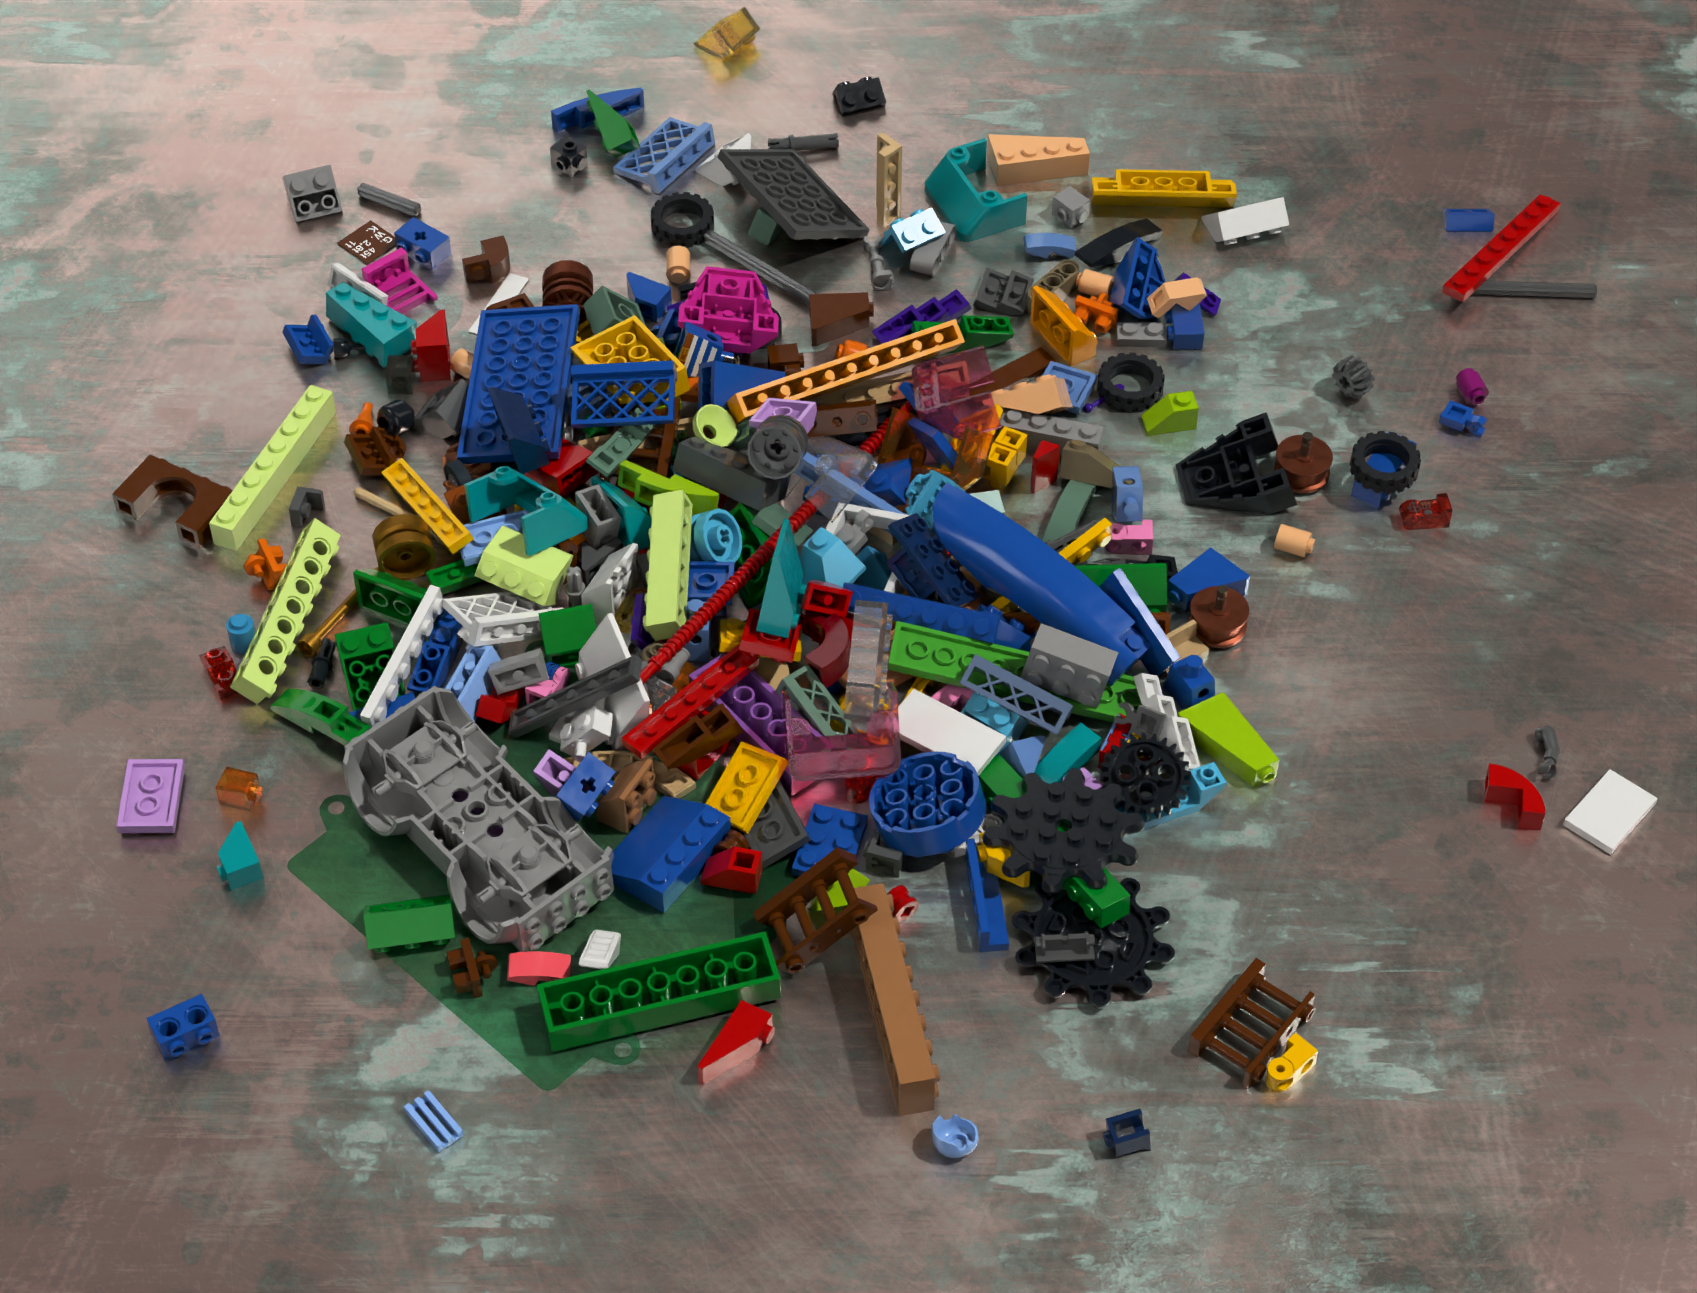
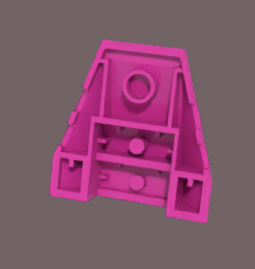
M707 266L696 281L695 288L688 293L686 301L679 306L678 326L682 329L684 322H689L719 335L722 338L723 351L750 354L778 337L779 318L776 313H773L771 302L769 299H766L764 295L765 290L756 272Z

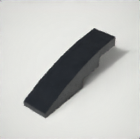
M1147 218L1134 221L1092 240L1075 252V256L1090 268L1121 262L1137 237L1145 242L1160 239L1163 230Z

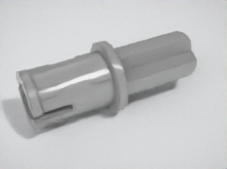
M577 566L574 568L568 567L566 570L567 583L564 589L568 595V606L570 608L582 605L581 595L586 586L582 582L581 569Z

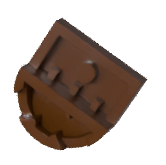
M372 426L370 434H346L344 444L361 476L382 475L381 472L400 458H403L406 452L403 440L398 435L393 438L385 434V429Z

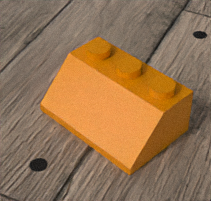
M1037 285L1032 287L1030 323L1070 367L1095 357L1096 345L1098 343L1096 335L1088 330L1082 320L1076 317L1068 305L1062 302L1056 294Z

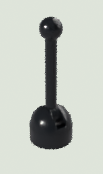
M342 338L333 339L334 358L347 357L351 350H366L363 345H351Z

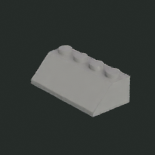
M1004 408L999 423L998 435L1004 426L1028 434L1026 452L1035 453L1042 440L1060 446L1059 458L1062 459L1064 446L1067 441L1072 440L1084 441L1086 445H1091L1101 452L1107 426Z

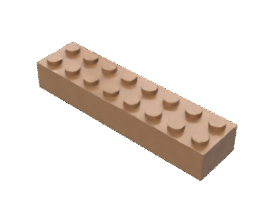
M884 883L854 888L858 898L876 905L878 909L866 922L859 924L851 931L898 1115L904 1116L934 1110L935 1098L939 1097L937 1082L940 1081L939 1069L936 1063H931L930 1056H933L932 1043L930 1038L925 1039L924 1031H926L924 1014H918L917 1007L920 1006L917 989L911 988L910 982H913L912 969L910 965H905L904 958H907L905 943L898 939V934H900L899 920L897 917H892L891 911H894L891 893L886 894Z

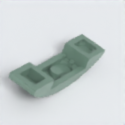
M637 407L630 416L638 417L643 411ZM657 424L621 426L603 446H599L587 458L586 462L605 477H609L619 468V465L624 460H627Z
M1073 480L1069 481L1049 520L1042 539L1044 543L1049 540L1054 541L1076 529L1086 505H1090L1098 485Z

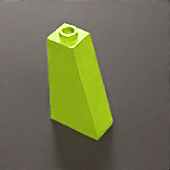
M1224 692L1178 712V717L1188 718L1195 746L1252 787L1262 783H1269L1276 777L1279 759Z

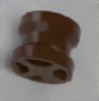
M728 830L724 835V840L719 841L714 846V852L718 854L734 846L749 849L750 845L741 833L735 830Z

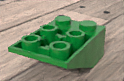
M388 622L335 634V643L353 711L365 707L395 651ZM403 681L399 686L397 697L406 694Z

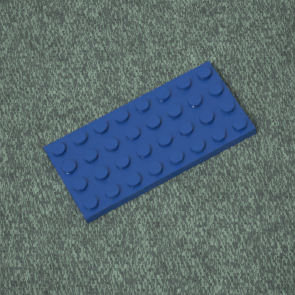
M578 304L481 310L457 460H460L463 464L514 461L488 391L490 387L522 395L526 405H532L536 415V419H533V421H539L544 434L540 438H546L551 453L547 454L548 459H560L571 380V365H573L574 354L571 352L570 347L576 344L580 316Z

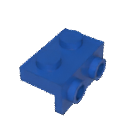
M311 315L307 325L284 326L282 333L300 364H327L334 345L317 315Z

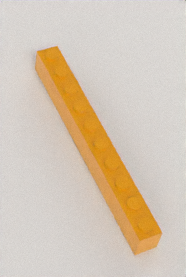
M954 319L736 393L726 402L737 425L753 416L768 398L808 401L953 351L965 341L957 321Z

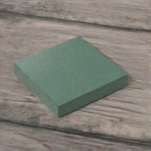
M774 503L763 508L755 516L752 523L771 537L780 528L783 520L789 519L792 514L779 504ZM806 524L802 525L797 533H794L797 549L814 531Z

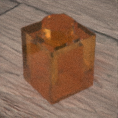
M226 766L216 786V792L220 805L251 812L255 803L259 802L262 797L263 787L260 786L257 773Z

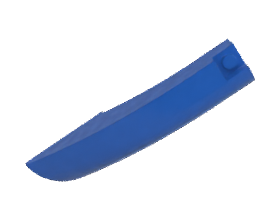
M946 483L941 488L932 508L933 528L936 536L943 547L985 588L990 587L1042 624L1119 652L1107 682L1110 686L1117 682L1146 655L1152 645L1133 628L1135 621L1073 564L1024 527L988 504L949 483Z

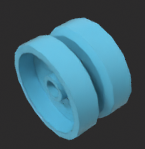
M719 508L692 515L690 561L736 562L742 550V535L735 518L728 511Z

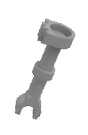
M877 235L876 241H869L868 236H864V248L870 252L871 258L869 262L871 268L874 269V273L871 276L872 287L876 290H891L893 274L891 270H883L884 259L880 256L879 249L882 247V238L880 235Z

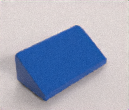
M1490 209L1443 210L1446 231L1491 232L1494 229L1495 214Z

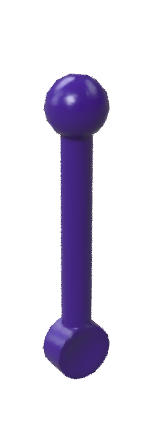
M1122 384L1115 385L1119 389L1124 390V386ZM1101 397L1092 404H1086L1084 411L1091 413L1096 406L1105 401L1104 397Z

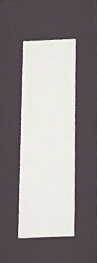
M509 273L484 310L492 304L517 296L529 279ZM480 315L468 332L477 334Z

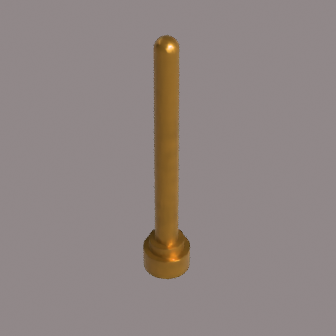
M379 567L374 568V570L380 571ZM356 588L314 633L304 634L297 642L299 650L304 655L313 657L318 652L322 639L358 602Z

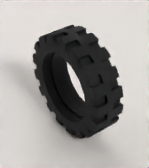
M675 192L671 196L665 195L661 201L657 200L655 207L651 209L652 233L654 236L656 235V239L659 242L663 241L667 246H686V248H690L694 244L700 245L703 243L704 233H707L708 230L714 231L713 207L706 198L702 199L698 194L691 195L690 192L679 194V192ZM679 212H689L701 218L698 223L686 228L673 227L664 222L668 216Z
M1129 352L1126 355L1125 353H1119L1118 356H1111L1107 362L1104 361L1101 364V369L1099 368L1097 391H1099L1100 398L1104 397V403L1108 406H1114L1116 410L1120 411V409H1123L1128 413H1132L1135 410L1142 412L1145 408H1151L1154 403L1161 399L1165 375L1162 374V367L1157 366V362L1153 359H1148L1146 355L1141 354L1139 356L1133 352ZM1133 373L1148 380L1150 386L1137 392L1125 391L1115 386L1111 379L1120 374Z
M1378 431L1377 434L1371 432L1366 434L1365 438H1359L1357 444H1354L1350 459L1351 475H1354V480L1357 483H1361L1362 487L1367 490L1370 488L1375 493H1380V491L1386 492V494H1393L1395 491L1400 493L1406 487L1409 489L1413 482L1417 480L1421 463L1420 451L1416 450V445L1413 442L1410 443L1408 438L1403 435L1400 437L1395 432H1390L1389 434L1385 433V431ZM1379 452L1390 453L1399 457L1406 467L1398 472H1380L1369 466L1365 461V457Z

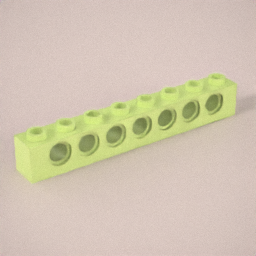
M316 518L302 530L230 686L231 689L256 704L260 703L265 697L270 698L277 688L275 681L286 668L287 664L284 661L286 657L290 656L296 646L293 641L302 632L305 625L302 621L313 608L311 601L322 588L320 581L329 572L331 565L328 563L337 554L340 547L337 543L341 534Z

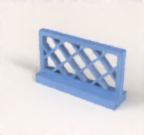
M669 117L640 143L639 148L628 153L613 167L614 173L649 184L652 192L660 194L715 144L712 124L704 122L700 126H696ZM670 127L678 128L675 130L667 131ZM681 136L678 139L667 140V138ZM665 139L663 142L654 143L655 141ZM667 148L666 151L653 153V151ZM651 152V154L639 156L642 153ZM653 161L651 164L639 166L640 163ZM635 164H636V167L625 168L626 166H630V165H635Z

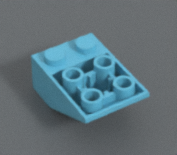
M976 692L972 694L961 711L962 714L1006 736V743L999 752L1011 742L1017 741L1029 724L1027 719Z

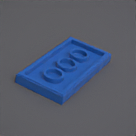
M1119 568L1112 572L1099 588L1135 621L1133 628L1152 645L1146 655L1140 660L1149 674L1156 675L1159 678L1170 668V665L1180 659V655L1122 569Z

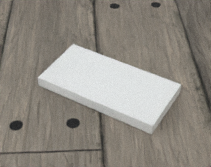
M916 689L909 693L883 724V731L923 752H948L956 754L957 759L964 762L969 761L974 766L978 776L1006 743L1005 735Z

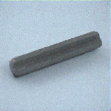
M361 183L357 188L358 195L414 217L418 216L421 212V205L415 201L366 183Z

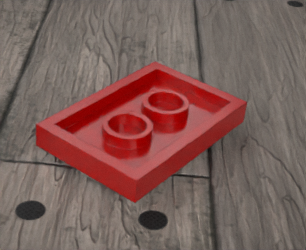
M750 608L739 650L744 651L750 656L762 655L770 657L779 663H792L802 621L798 620L796 630L790 629L788 638L756 631L760 611Z

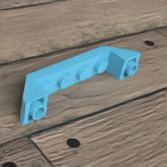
M1215 762L1189 770L1191 778L1188 781L1191 784L1189 790H1186V799H1179L1181 801L1179 808L1171 805L1170 815L1162 810L1160 819H1157L1154 813H1150L1149 821H1146L1144 814L1140 813L1145 822L1144 829L1197 812L1227 785ZM1123 806L1117 809L1118 811L1124 813Z

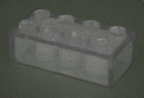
M855 600L844 719L877 722L878 711H884L885 695L880 694H885L887 674H882V672L887 673L889 653H884V651L889 652L891 632H886V630L891 631L893 614H887L888 603Z

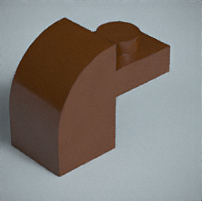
M504 235L481 240L482 254L462 259L464 277L467 283L489 277L492 283H496L508 275L510 259Z

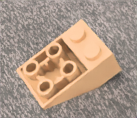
M1051 374L1036 378L1037 383L1022 382L1012 386L1013 390L1011 391L1000 389L988 393L989 398L982 399L985 404H998L1000 407L1044 415L1073 408L1065 379L1057 378L1056 375L1051 376Z

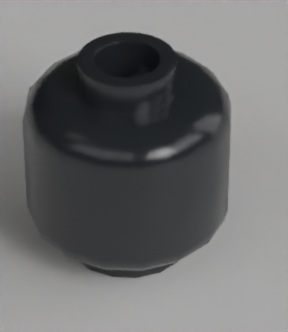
M394 400L379 409L377 425L384 428L387 435H400L413 427L415 422L414 410L405 401Z

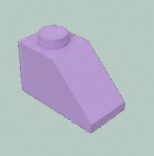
M548 749L532 773L547 791L555 797L576 767ZM586 784L582 788V791L584 793H587V791H589L590 786Z

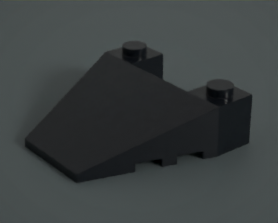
M1267 412L1241 421L1235 425L1237 429L1226 436L1221 434L1215 438L1216 442L1206 449L1201 447L1176 464L1187 505L1272 514L1297 505L1285 468L1264 475L1260 474L1256 457L1276 451L1278 447Z

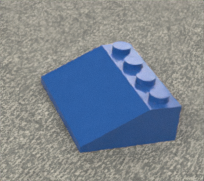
M663 796L613 851L614 859L611 865L613 884L665 913L704 869L707 858L715 855L714 846L719 841H723L726 832L731 830V817L708 804Z

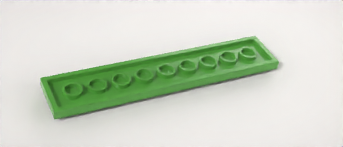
M896 621L887 670L966 688L959 682L975 654L1021 678L1030 652ZM973 670L968 680L976 686L988 683L987 677ZM1125 674L1112 686L1107 683L1097 708L1084 705L1073 699L1041 688L1073 705L1072 713L1112 723H1114V717L1118 713L1127 716L1126 710L1118 707L1119 703H1130L1135 711H1137L1139 705H1142L1133 676ZM1002 684L993 686L995 695L1002 697L1012 696L1010 688ZM990 687L984 688V690L991 693ZM1025 696L1017 698L1019 701L1036 704Z

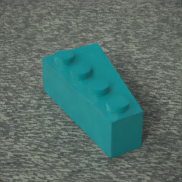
M344 282L326 292V317L343 332H349L352 335V340L357 344L361 343L371 357H377L379 364L383 368L412 349L411 340H416V321Z

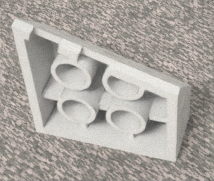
M632 543L610 554L581 595L582 605L592 604L596 628L609 613H613L618 627L622 622L640 581L637 573L636 556L639 555L638 544Z

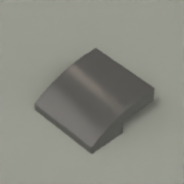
M986 267L973 306L1000 314L1022 315L1027 303L1028 289L1033 285L1034 279L1013 270L1007 276Z

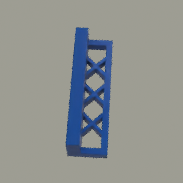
M967 839L965 863L980 953L1009 950L998 877L988 873L984 863L978 861L975 839Z

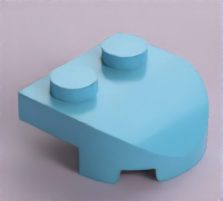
M930 470L925 475L918 474L911 481L905 494L909 498L908 507L905 510L908 515L917 513L920 517L924 518L929 530L936 534L933 528L932 508L939 491L946 483L964 492L965 490L952 479L937 471Z

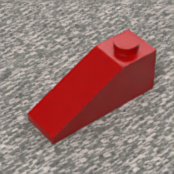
M741 1000L698 1064V1083L706 1084L758 1053L764 1043L768 1044L775 1032L772 1014Z

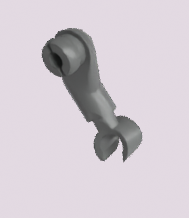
M1550 726L1539 727L1535 729V739H1537V742H1544L1546 752L1544 755L1545 762L1540 765L1538 774L1545 773L1542 779L1544 780L1557 776L1556 764L1560 755V748L1555 730Z

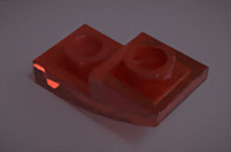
M226 647L213 648L199 655L203 667L220 699L237 694L238 692L230 688L237 670Z

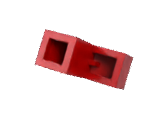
M493 685L491 694L481 695L475 716L497 723L507 721L511 717V712L515 711L525 695V687L498 695Z
M1489 763L1485 776L1484 802L1518 806V828L1541 830L1546 813L1543 799L1535 786L1518 772L1501 765Z

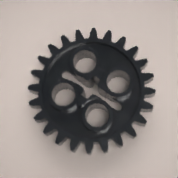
M1142 733L1140 740H1137L1131 734L1129 743L1121 738L1120 748L1116 745L1111 746L1110 752L1112 754L1105 753V762L1101 763L1100 770L1102 773H1100V781L1104 782L1102 788L1109 784H1118L1123 789L1124 799L1117 804L1116 809L1123 806L1124 813H1129L1130 811L1138 814L1142 813L1146 821H1149L1150 813H1154L1156 818L1160 819L1162 810L1170 815L1171 805L1175 808L1180 807L1181 801L1179 799L1185 800L1187 796L1186 790L1190 788L1191 783L1187 780H1190L1191 772L1186 771L1189 767V761H1182L1184 752L1175 753L1177 744L1168 747L1166 746V737L1161 742H1158L1156 734H1153L1151 740H1148L1145 733ZM1139 756H1147V757H1149L1151 760H1149V761H1142V760H1140L1138 757H1139ZM1159 760L1162 761L1161 763H1159L1158 765H1156V766L1154 767V764H1155V763H1157ZM1167 773L1171 778L1163 779L1159 774ZM1128 774L1132 778L1125 780L1122 779L1119 775ZM1134 787H1136V789L1133 792H1128ZM1146 791L1150 792L1153 796L1147 798L1143 797L1140 793Z

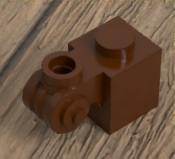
M797 343L767 346L769 370L785 372L786 377L801 372V368H804L803 353H798Z

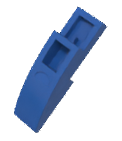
M445 609L437 616L428 642L424 641L407 686L409 691L422 693L433 686L440 688L456 659L463 639L457 633L463 626Z

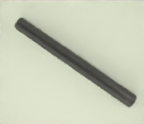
M708 230L707 233H704L703 241L751 271L756 272V274L809 305V294H816V292L713 230Z
M1486 280L1471 295L1595 298L1597 286L1584 283Z

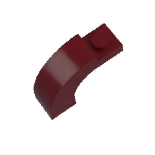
M804 609L800 612L803 633L821 644L804 656L805 665L808 664L825 688L839 680L849 667L851 652L848 629L843 620L835 613L825 618L816 611Z

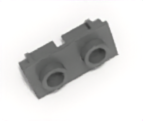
M1088 931L1081 934H1068V936H1062V934L1044 935L1042 933L1040 937H1034L1036 963L1095 960L1093 948L1095 938L1094 934H1088Z

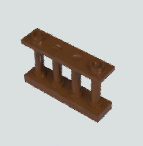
M675 398L674 424H665V428L660 427V430L653 429L646 438L658 440L659 443H662L661 448H656V450L637 448L629 457L655 460L658 466L657 469L653 468L652 472L669 478V467L672 463L680 419V398ZM615 402L622 409L626 406L625 404ZM612 406V417H614L619 411ZM634 406L627 414L630 415L637 407ZM668 407L655 409L653 413L656 416H668ZM613 426L611 436H612L621 426ZM619 468L609 477H605L600 473V478H604L605 481L611 483L612 477L619 476Z
M876 399L816 405L817 413L814 426L807 433V436L811 438L877 431Z
M839 847L835 848L753 912L756 922L771 927L776 932L784 953L782 957L775 961L778 970L791 975L800 972L806 964L856 926L866 922L878 910L876 905L862 900L856 895L848 875L849 871L859 864L854 854ZM838 880L848 906L836 915L827 889ZM817 896L827 922L815 931L805 906ZM794 913H796L805 939L795 947L785 926V921Z
M1258 958L1254 959L1190 1035L1188 1052L1197 1058L1204 1049L1207 1051L1211 1049L1243 1069L1245 1073L1242 1087L1246 1089L1249 1088L1253 1081L1259 1082L1267 1070V1064L1303 1021L1307 1023L1315 1012V1007H1313L1315 994L1310 991L1302 1002L1266 981L1264 976L1266 963ZM1260 990L1294 1012L1284 1022L1249 1000L1250 995L1253 991L1258 992ZM1237 1010H1245L1277 1030V1032L1270 1041H1267L1235 1021L1233 1015ZM1221 1029L1223 1031L1227 1029L1261 1050V1052L1251 1061L1219 1041L1217 1034Z

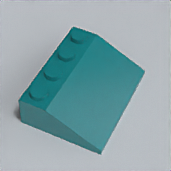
M784 519L756 629L759 632L784 638L789 637L790 629L796 630L801 611L800 607L807 586L802 584L804 573L788 519Z

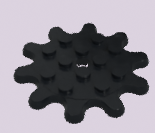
M1076 768L1070 769L1062 782L1051 784L1044 782L1036 773H1028L1021 782L1022 789L1025 791L1023 796L1011 798L997 795L990 803V810L994 814L1001 816L1005 823L986 829L982 841L988 847H1004L1011 852V856L1002 865V873L1007 877L1015 878L1027 871L1037 872L1042 876L1043 891L1049 894L1059 893L1063 888L1065 880L1071 877L1081 878L1090 888L1098 890L1107 885V876L1103 871L1107 864L1119 863L1125 866H1132L1138 862L1139 856L1136 849L1126 844L1123 838L1128 834L1141 832L1145 827V822L1138 813H1123L1115 808L1124 799V791L1118 784H1109L1105 788L1093 790L1084 785L1085 776L1081 770ZM1066 824V827L1070 828V830L1062 832L1057 828L1063 827Z
M1125 878L1120 884L1130 894L1129 914L1100 928L1094 920H1090L1086 916L1084 909L1077 902L1070 899L1066 890L1062 889L1056 894L1046 893L1042 889L1041 881L1036 885L1035 893L1043 902L1042 908L1036 912L1018 911L1012 916V923L1015 929L1029 934L1033 938L1029 946L1021 948L1016 952L1015 959L1017 964L1023 969L1041 967L1049 971L1050 976L1045 982V991L1049 997L1057 999L1068 989L1080 988L1088 993L1089 1001L1094 1008L1103 1009L1109 1004L1111 998L1110 991L1114 987L1123 986L1132 990L1136 995H1146L1152 988V980L1144 972V966L1150 963L1165 965L1173 960L1175 956L1174 948L1167 943L1156 940L1153 935L1154 930L1168 923L1170 919L1169 911L1161 906L1148 909L1140 907L1135 900L1140 891L1139 882L1133 878ZM1088 931V934H1094L1100 938L1098 944L1093 946L1095 960L1036 963L1034 937H1040L1042 933L1044 935L1062 934V936H1068V934H1081Z

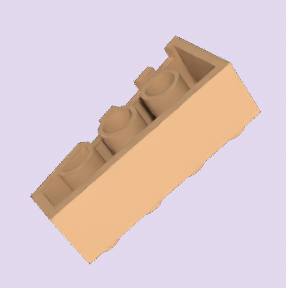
M988 134L987 157L997 186L1088 175L1090 152L1085 138Z

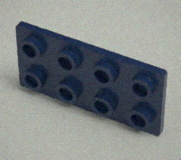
M915 513L888 525V528L903 548L886 564L910 596L927 600L937 592L945 604L959 607L976 601L979 598L974 585L966 579L960 571L957 562L951 559L939 539L935 538L929 530L926 521Z

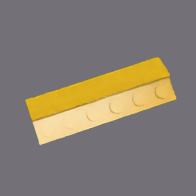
M1115 169V178L1091 177V205L1233 208L1237 198L1236 185L1233 183V180H1211L1210 171Z

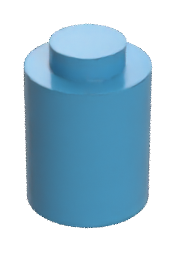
M236 614L228 619L226 628L232 651L239 655H245L255 634L254 623L249 615Z

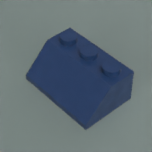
M495 387L488 388L499 425L519 473L524 474L549 465L547 454L551 453L546 438H540L544 434L539 421H533V419H536V415L532 405H526L522 395Z

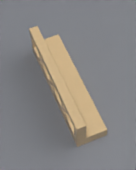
M881 132L877 135L876 207L877 225L884 229L896 219L901 218L902 145L884 132Z

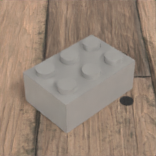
M1041 623L1021 678L1057 695L1065 696L1084 705L1097 708L1119 652Z

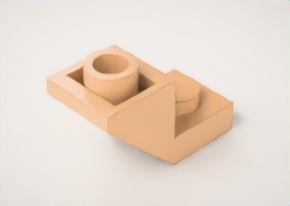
M1196 277L1165 282L1147 297V301L1152 315L1160 318L1176 303L1190 311L1207 294L1201 279Z

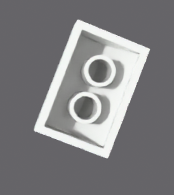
M1284 197L1201 216L1214 241H1224V245L1237 243L1238 237L1246 236V240L1260 237L1259 232L1267 231L1268 235L1282 232L1281 227L1289 225Z

